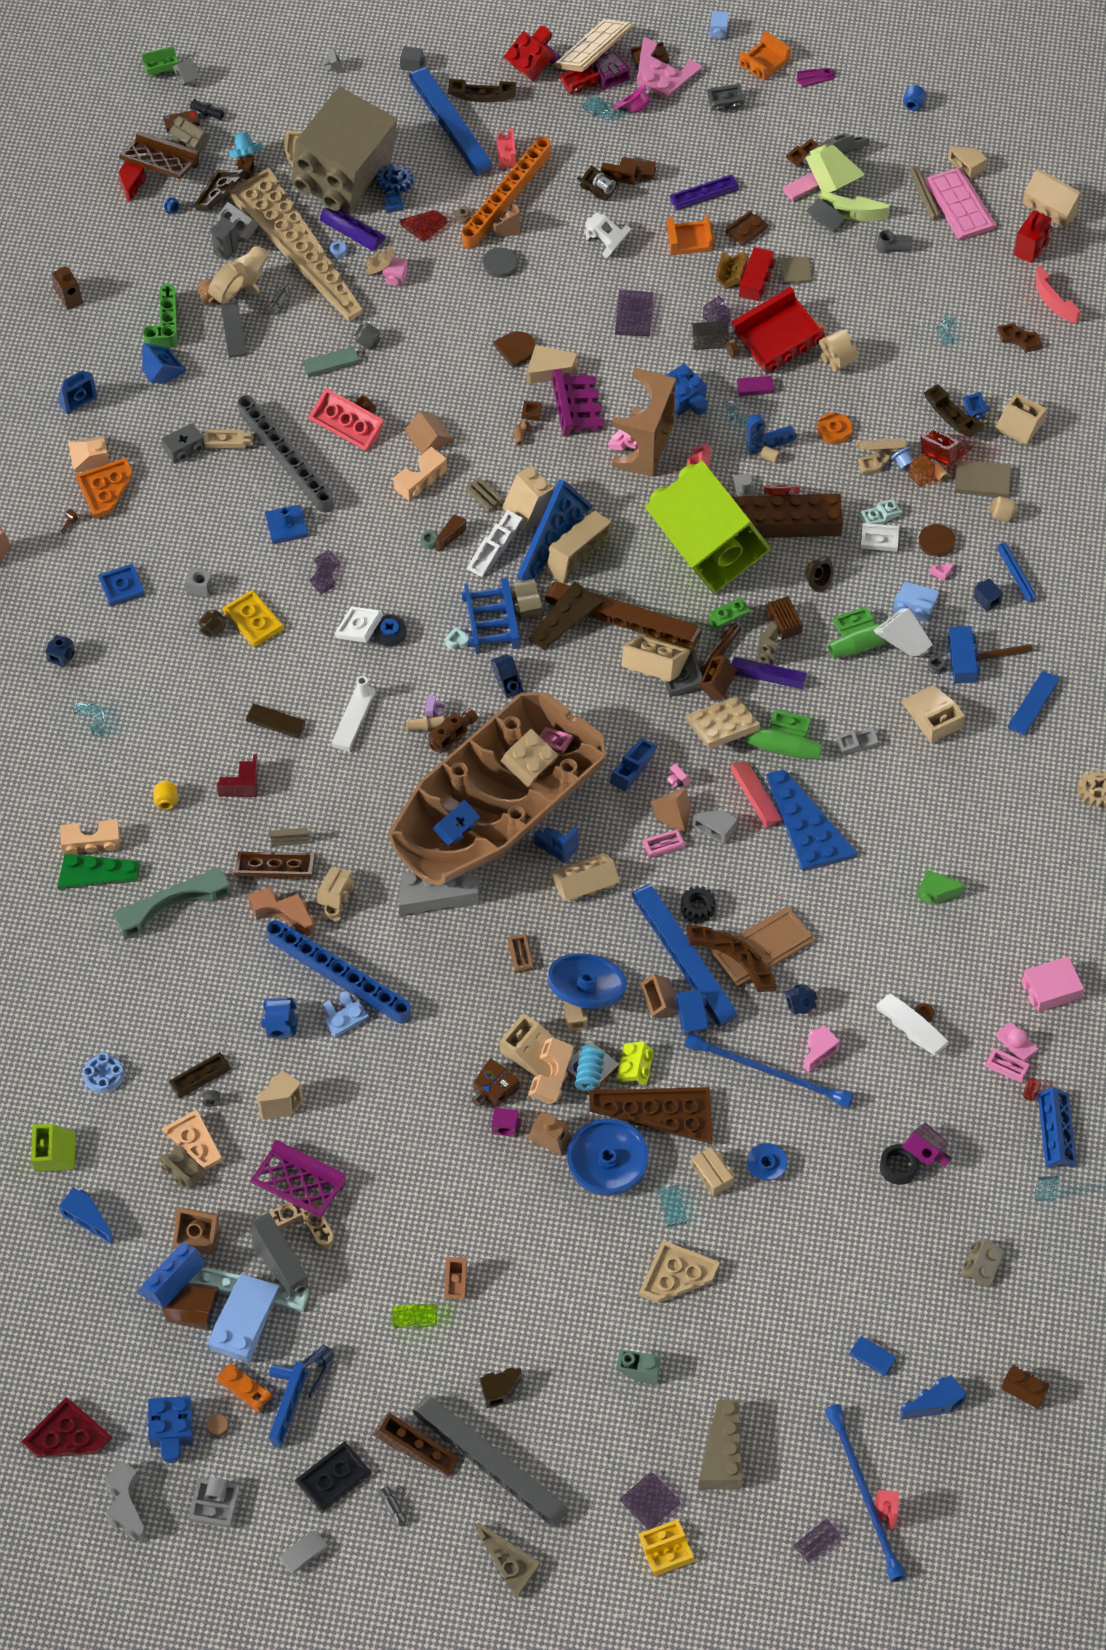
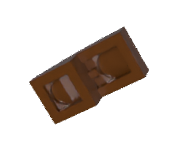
M810 138L801 147L797 145L786 155V158L797 168L805 165L803 164V159L819 144Z

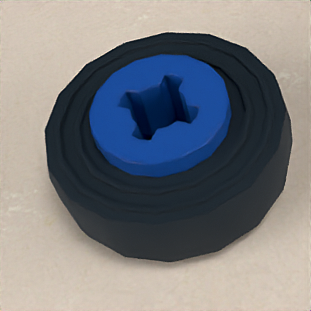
M384 615L374 630V637L381 645L388 647L396 646L405 639L407 633L406 624L398 616Z

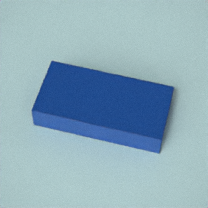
M860 1336L849 1354L883 1376L887 1375L897 1358L863 1336Z

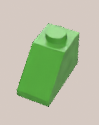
M927 870L919 887L918 898L926 903L936 905L960 897L963 892L964 883Z

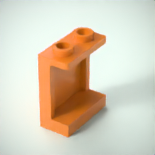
M765 31L759 44L748 53L743 51L739 53V64L764 81L790 60L791 47Z
M708 214L704 215V221L674 224L673 217L666 218V231L671 255L712 252L715 236L711 234L713 226L712 220L709 221Z

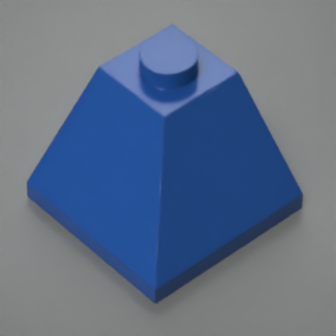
M148 343L142 345V371L151 383L165 384L186 372L185 367L168 347Z

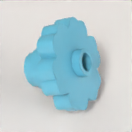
M248 131L235 134L236 148L229 150L231 158L239 156L245 158L247 155L252 156V153L263 149L262 142L253 143Z

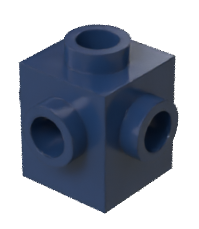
M56 634L47 645L45 651L47 661L64 668L69 659L74 657L73 641L66 636L62 637Z
M798 984L793 989L784 992L788 1009L794 1015L809 1013L811 1009L817 1007L815 1002L817 994L808 985Z

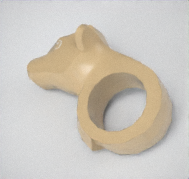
M255 246L249 253L238 258L235 262L226 263L220 268L210 283L209 295L222 304L231 301L242 288L257 296L260 290L256 285V281L261 277L263 266L269 257L267 251L264 248Z

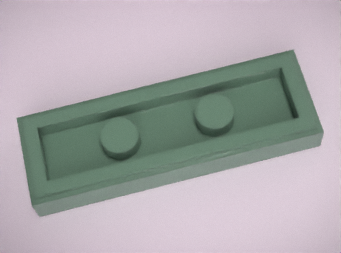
M354 347L303 360V364L308 377L359 364V359Z

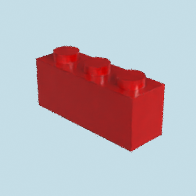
M758 247L753 248L739 286V297L759 301L761 295L765 294L767 286L765 284L771 278L770 270L774 269L776 264L774 251Z

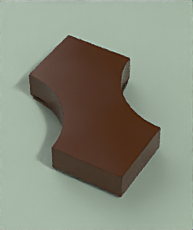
M1015 323L997 326V332L1002 343L1016 344L1025 353L1042 349L1043 345L1036 331H1024L1017 327Z

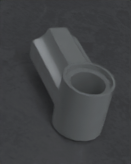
M883 230L879 233L876 248L881 253H888L891 250L911 251L912 236L894 235L889 230Z

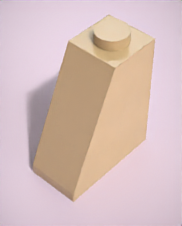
M535 345L527 369V383L552 381L554 369H561L563 376L566 373L573 376L574 371H578L579 367L577 353Z

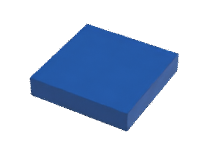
M133 563L98 575L110 607L145 596V591Z

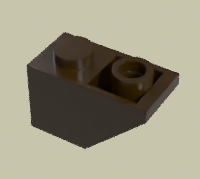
M508 1368L497 1374L487 1373L480 1378V1387L486 1409L507 1404L522 1380L521 1368Z

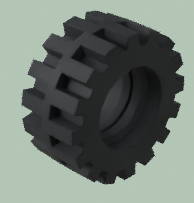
M695 886V889L690 887L689 891L686 890L684 892V895L681 897V912L685 919L688 917L690 922L694 920V923H698V921L704 923L705 919L708 921L710 916L713 917L716 899L710 889L705 890L703 886L702 888ZM700 900L706 903V906L702 909H695L690 903Z

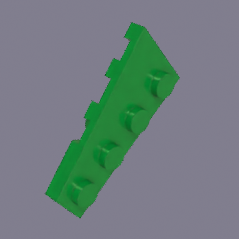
M64 854L57 888L58 890H65L66 887L83 888L84 885L93 884L94 886H102L103 883L111 882L112 884L138 882L141 862Z

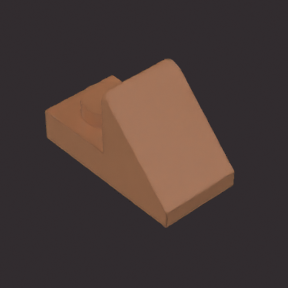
M446 1257L444 1298L465 1300L466 1277L468 1273L467 1258Z

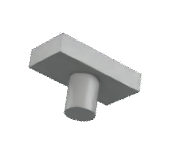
M750 473L732 476L736 496H756Z

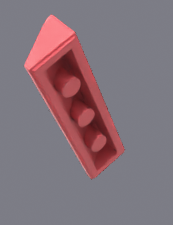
M749 762L732 763V773L765 828L783 822Z

